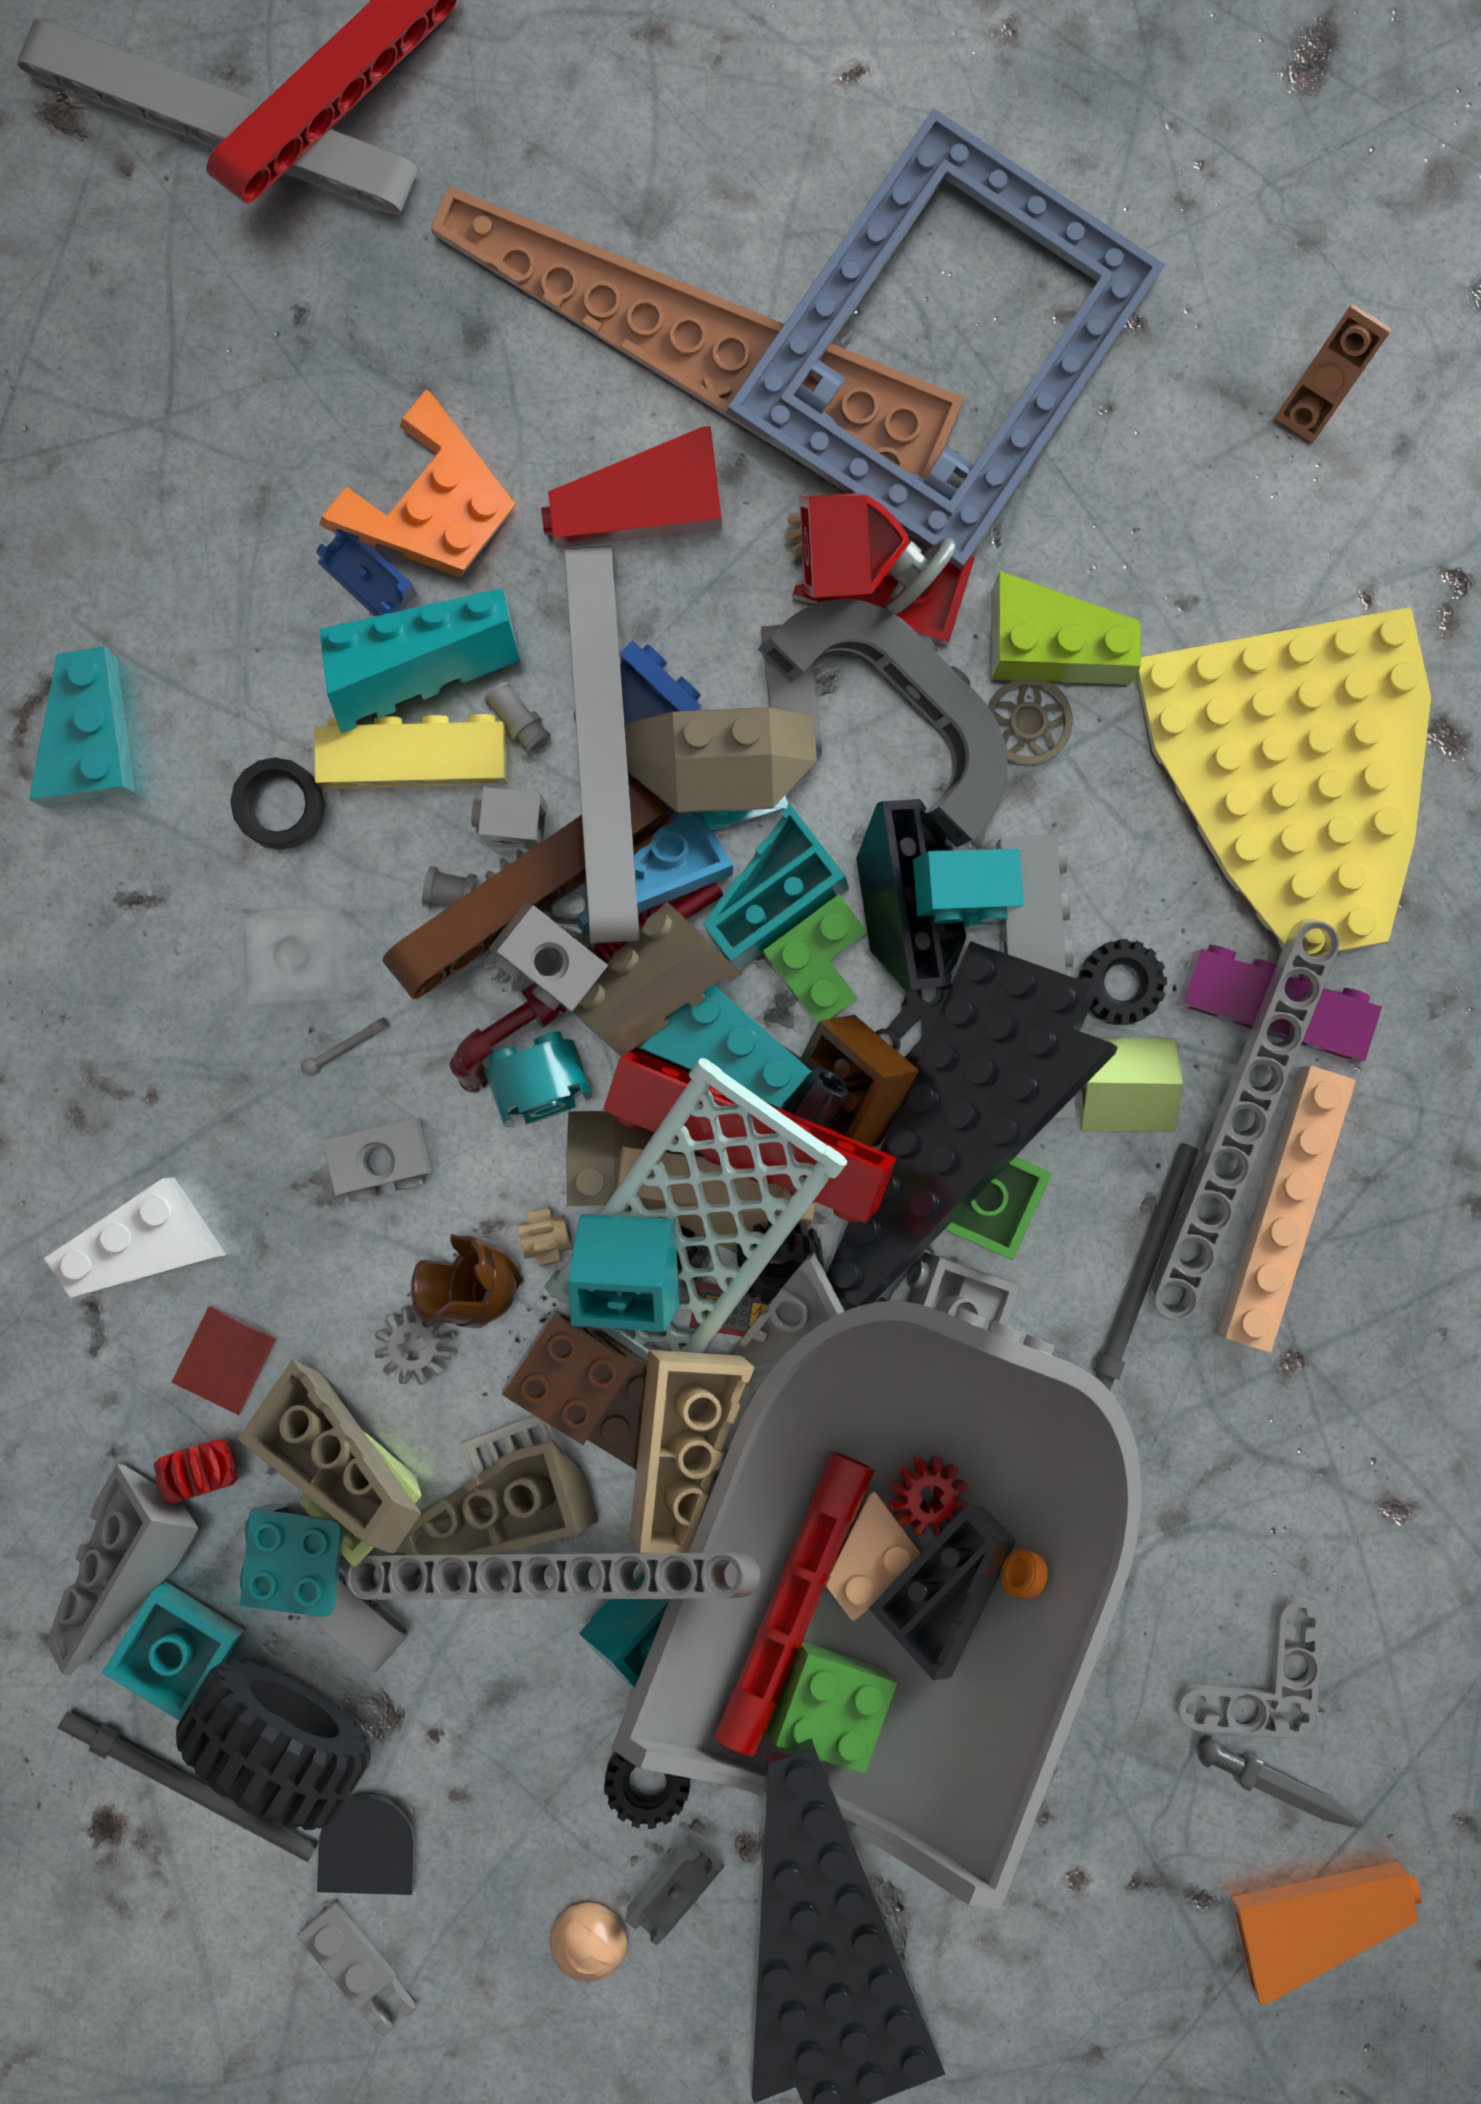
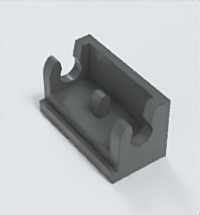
M688 1834L627 1906L625 1922L635 1930L642 1926L651 1935L650 1941L658 1945L722 1871L724 1864Z

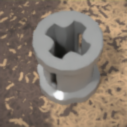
M430 866L423 887L422 907L430 908L433 904L446 907L451 906L476 888L477 875L469 873L467 877H460L441 873L438 867Z

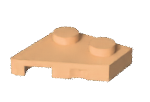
M872 1488L867 1490L862 1500L864 1503L852 1527H849L830 1573V1580L826 1586L852 1622L869 1610V1607L921 1554Z

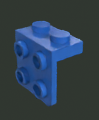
M632 640L621 651L620 672L624 728L627 723L669 712L701 710V705L697 702L701 697L700 693L682 676L675 681L663 669L667 662L650 645L646 644L642 649Z

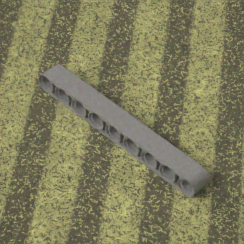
M35 19L17 60V66L21 70L38 80L217 147L262 104L256 100L42 19ZM330 129L284 174L381 211L398 215L401 214L418 169L412 162L402 156Z
M611 546L564 548L590 944L639 941Z
M1308 918L1299 921L1293 926L1288 935L1151 1283L1150 1293L1152 1300L1160 1314L1168 1320H1184L1191 1316L1198 1306L1337 955L1340 943L1337 932L1332 926L1318 919ZM1311 929H1321L1325 937L1324 946L1317 953L1307 954L1302 945L1303 937ZM1303 974L1307 980L1306 991L1299 998H1288L1284 989L1286 981L1292 975ZM1277 1019H1286L1290 1027L1287 1038L1278 1043L1270 1042L1267 1038V1029L1270 1023ZM1259 1064H1269L1272 1069V1077L1269 1083L1262 1087L1251 1086L1249 1081L1251 1070ZM1240 1109H1252L1255 1115L1252 1126L1244 1131L1234 1130L1231 1124L1234 1114ZM1224 1153L1235 1154L1238 1161L1234 1171L1226 1175L1215 1173L1214 1164L1220 1155ZM1208 1197L1219 1199L1220 1209L1215 1216L1207 1219L1197 1216L1196 1211L1200 1201ZM1195 1241L1201 1243L1203 1251L1197 1260L1186 1262L1179 1258L1180 1249L1187 1242ZM1179 1285L1186 1289L1185 1297L1180 1303L1168 1305L1162 1302V1295L1170 1286Z
M740 1552L365 1556L356 1567L350 1564L346 1572V1584L351 1594L356 1598L364 1600L726 1599L749 1596L759 1585L761 1574L755 1559L748 1554ZM684 1563L691 1572L690 1583L686 1588L681 1585L678 1577L679 1569ZM729 1563L734 1564L738 1573L737 1582L732 1588L727 1585L724 1577L725 1569ZM593 1564L599 1572V1581L595 1588L591 1586L588 1578L589 1570ZM638 1564L642 1566L645 1574L644 1582L640 1588L636 1586L633 1579V1572ZM548 1565L551 1566L554 1572V1581L550 1588L544 1580V1573ZM461 1566L466 1575L462 1588L457 1579L458 1570ZM504 1566L507 1567L510 1575L506 1588L501 1583L500 1578L501 1570ZM418 1567L422 1572V1582L419 1587L415 1583V1571ZM375 1568L379 1571L380 1577L376 1587L372 1578Z

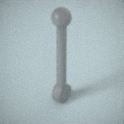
M385 1018L378 1019L367 1028L320 1056L305 1058L301 1063L302 1072L307 1076L315 1075L319 1070V1066L366 1038L387 1028L389 1025Z

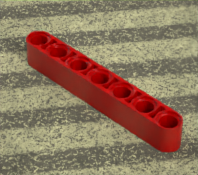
M371 0L213 150L206 165L208 175L243 203L249 204L255 201L451 13L457 0Z

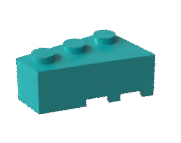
M105 647L57 653L29 800L42 807L136 794L117 657Z
M790 803L782 812L781 819L766 840L763 839L755 850L756 854L740 876L737 875L703 923L710 938L725 958L738 970H741L760 956L764 949L838 894L841 896L849 890L845 874Z

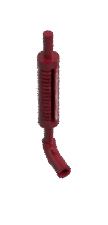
M715 882L700 888L674 905L673 908L687 920L721 898L723 892ZM665 903L647 909L646 915L642 913L638 915L639 930L644 926L646 920ZM629 941L594 943V950L590 947L587 949L607 964L613 954L618 949L624 947ZM534 983L520 991L524 1004L484 1030L475 1029L459 1044L450 1061V1069L453 1075L458 1078L461 1087L465 1091L470 1093L479 1092L477 1083L480 1082L483 1088L488 1083L485 1075L486 1068L483 1066L482 1061L493 1053L491 1047L534 1019L544 1028L559 1018V1012L567 1013V1009L559 1004L556 1010L553 1011L532 994L537 986Z

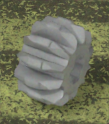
M406 1305L401 1308L403 1323L393 1314H388L384 1318L386 1324L393 1332L387 1330L376 1331L375 1338L379 1341L387 1342L388 1347L375 1350L374 1355L376 1358L390 1355L392 1361L383 1368V1372L386 1375L394 1372L397 1367L402 1368L399 1375L400 1384H407L414 1370L418 1384L424 1385L428 1382L426 1367L438 1377L445 1372L436 1357L443 1360L453 1359L454 1352L450 1349L442 1348L441 1343L452 1341L455 1336L453 1332L439 1335L436 1329L441 1327L444 1322L432 1321L430 1324L427 1322L428 1320L421 1318L419 1315H417L415 1320L411 1306ZM412 1332L417 1333L416 1339L422 1337L426 1343V1347L419 1351V1357H413L414 1351L411 1350L407 1353L404 1348V1342L410 1339V1333Z

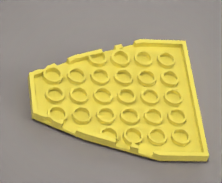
M1408 607L1141 657V667L1136 675L1152 752L1159 764H1163L1170 775L1181 802L1187 804L1199 825L1197 827L1198 831L1225 877L1237 892L1240 890L1257 912V918L1265 928L1271 930L1276 935L1280 947L1284 948L1293 926L1299 921L1308 918L1323 921L1335 929L1340 942L1337 953L1387 943L1391 935L1415 843L1431 693L1412 608ZM1311 929L1303 937L1302 945L1307 954L1317 953L1324 946L1325 937L1321 929Z

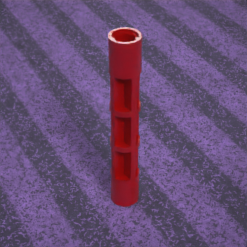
M831 1451L810 1501V1508L789 1558L786 1559L783 1566V1573L764 1619L759 1624L757 1636L738 1681L733 1687L713 1735L717 1742L733 1751L756 1757L778 1706V1699L797 1653L802 1648L805 1640L804 1636L825 1586L828 1585L832 1568L875 1471L872 1467L856 1459Z

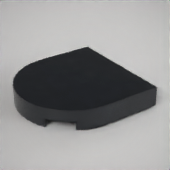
M376 1794L353 1796L348 1799L335 1821L322 1827L318 1847L317 1892L413 1894L415 1832L411 1821L408 1820L407 1816L398 1806L392 1803L393 1801Z

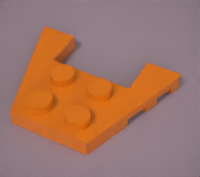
M425 390L402 418L399 427L437 454L388 515L383 514L346 486L322 515L319 525L333 532L340 529L359 536L358 541L374 547L379 543L404 553L403 557L461 577L511 514L515 503L435 397Z

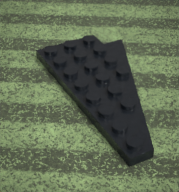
M969 942L916 1065L919 1072L901 1106L896 1111L880 1148V1151L897 1159L879 1209L866 1223L861 1221L848 1222L826 1273L838 1298L856 1306L874 1303L1115 1055L1118 1049L1117 1046L1080 1031L1098 988L1088 982L978 943Z
M812 1738L767 1755L750 2090L753 2102L757 2103L796 2087L803 2104H872L946 2075Z

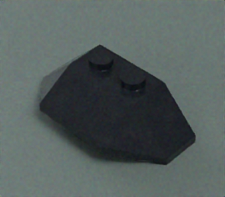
M920 799L878 802L856 857L870 951L905 991L949 986L952 978L951 972L958 962L966 940L963 921L937 924L934 923V916H917L913 859L928 851H953L951 843L938 824L925 812L926 807Z

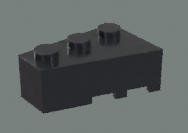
M965 1506L869 1607V1610L933 1681L952 1677L1001 1574L1002 1566L1016 1542L984 1506Z

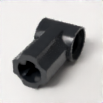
M818 1067L812 1070L793 1100L781 1109L826 1128L850 1094L846 1087L847 1082L835 1071H828Z

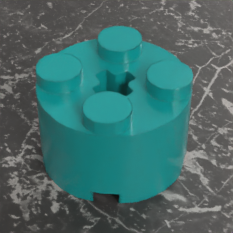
M554 1031L534 1039L535 1046L519 1052H517L516 1047H508L489 1055L491 1065L485 1070V1075L504 1127H515L512 1120L515 1117L523 1116L525 1123L530 1124L556 1116L576 1107L574 1097L583 1093L585 1101L593 1096L574 1040L563 1039L561 1031Z

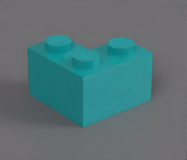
M1020 849L928 851L913 859L917 916H934V923L937 924L963 921L964 928L976 929L990 927L994 921L1007 920L1009 912L1024 906Z

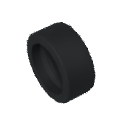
M277 757L258 760L244 769L234 783L230 800L233 819L241 831L263 847L278 850L297 847L310 839L322 822L325 807L322 789L315 783L313 775L294 761ZM277 776L289 778L297 783L303 791L305 799L304 813L298 823L282 831L267 830L259 825L252 815L250 806L252 793L258 784L267 778Z

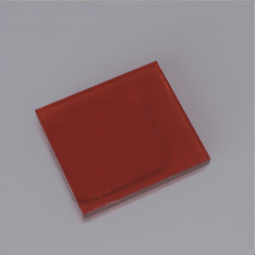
M208 1306L171 1383L240 1415L278 1338L212 1306Z

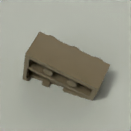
M666 902L646 920L644 926L639 930V941H629L624 947L618 949L613 954L611 960L607 963V968L574 1008L573 1012L590 1030L622 1057L669 1025L666 1017L687 1002L695 1007L705 1000L703 991L724 977L731 982L742 973Z

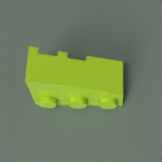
M999 571L991 591V680L1131 684L1141 667V621Z

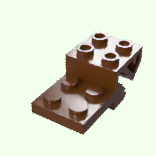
M554 1309L503 1386L502 1395L578 1443L584 1445L586 1440L636 1470L647 1362L634 1355L630 1349L600 1330L591 1331L588 1327L571 1326V1316Z

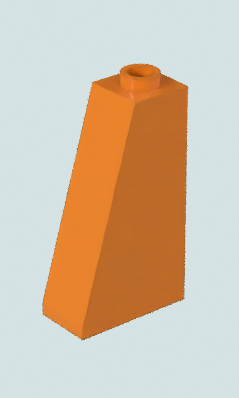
M1395 1861L1232 1896V1905L1252 1993L1260 2005L1271 2003L1418 1922L1415 1905L1421 1904L1422 1899L1414 1874L1408 1875L1404 1868Z

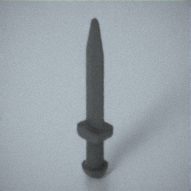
M1207 1740L1200 1745L1198 1758L1202 1765L1207 1768L1214 1765L1233 1774L1236 1783L1245 1790L1251 1791L1254 1787L1324 1821L1355 1828L1361 1827V1820L1335 1799L1264 1766V1761L1258 1756L1247 1753L1241 1758L1220 1748L1219 1741Z

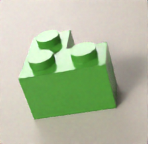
M838 894L763 950L765 959L815 1026H817L819 1021L833 1019L858 999L831 961L864 938L867 931L840 894Z

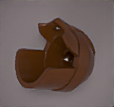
M451 1234L450 1242L459 1255L453 1263L421 1260L415 1265L411 1281L412 1303L416 1313L425 1320L454 1323L457 1326L471 1329L482 1328L502 1317L508 1311L522 1280L518 1268L512 1259L499 1248L491 1247L473 1236Z

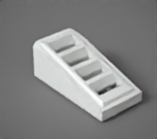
M531 1415L461 1442L460 1446L471 1475L475 1477L484 1471L476 1449L477 1447L485 1445L493 1465L500 1459L494 1441L502 1439L508 1453L516 1450L511 1435L519 1432L524 1447L532 1446L534 1443L528 1429L534 1426L538 1429L542 1443L553 1440L565 1453L556 1428L535 1415Z

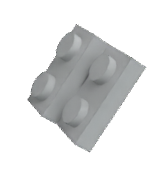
M924 1252L922 1261L916 1260L909 1269L907 1284L912 1289L907 1302L918 1303L955 1316L958 1307L987 1318L984 1328L988 1329L991 1320L1007 1326L1020 1285Z

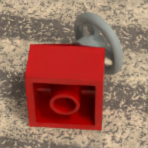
M846 493L799 496L804 592L814 598L872 594L889 572L899 583L888 597L886 608L890 613L896 614L908 607L925 591L943 570L955 551V541L952 538L946 537L935 543L923 555L920 554L921 549L909 540L907 533L897 519L884 506L868 495Z

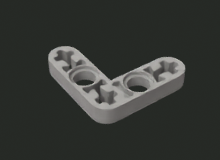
M1301 1597L1288 1598L1278 1607L1275 1617L1271 1690L1204 1684L1189 1685L1181 1690L1175 1703L1176 1712L1181 1721L1191 1730L1198 1732L1289 1739L1303 1738L1308 1735L1314 1728L1317 1718L1323 1628L1322 1615L1318 1608L1307 1599ZM1298 1608H1302L1303 1613L1311 1618L1310 1624H1302L1300 1639L1304 1643L1310 1642L1309 1648L1297 1644L1285 1645L1286 1639L1293 1642L1296 1640V1629L1287 1620L1288 1616H1296ZM1292 1655H1302L1308 1661V1671L1299 1680L1288 1679L1284 1674V1663ZM1202 1696L1203 1701L1207 1705L1221 1707L1219 1697H1225L1222 1706L1225 1721L1219 1722L1220 1715L1215 1711H1203L1200 1719L1195 1720L1191 1711L1186 1709L1187 1704H1195L1196 1697ZM1242 1699L1254 1700L1258 1705L1257 1717L1248 1724L1238 1723L1233 1717L1234 1706ZM1267 1700H1273L1271 1707L1275 1711L1281 1712L1290 1711L1291 1704L1296 1703V1707L1304 1713V1717L1297 1718L1294 1726L1290 1727L1285 1718L1270 1716L1272 1725L1266 1726L1269 1717Z

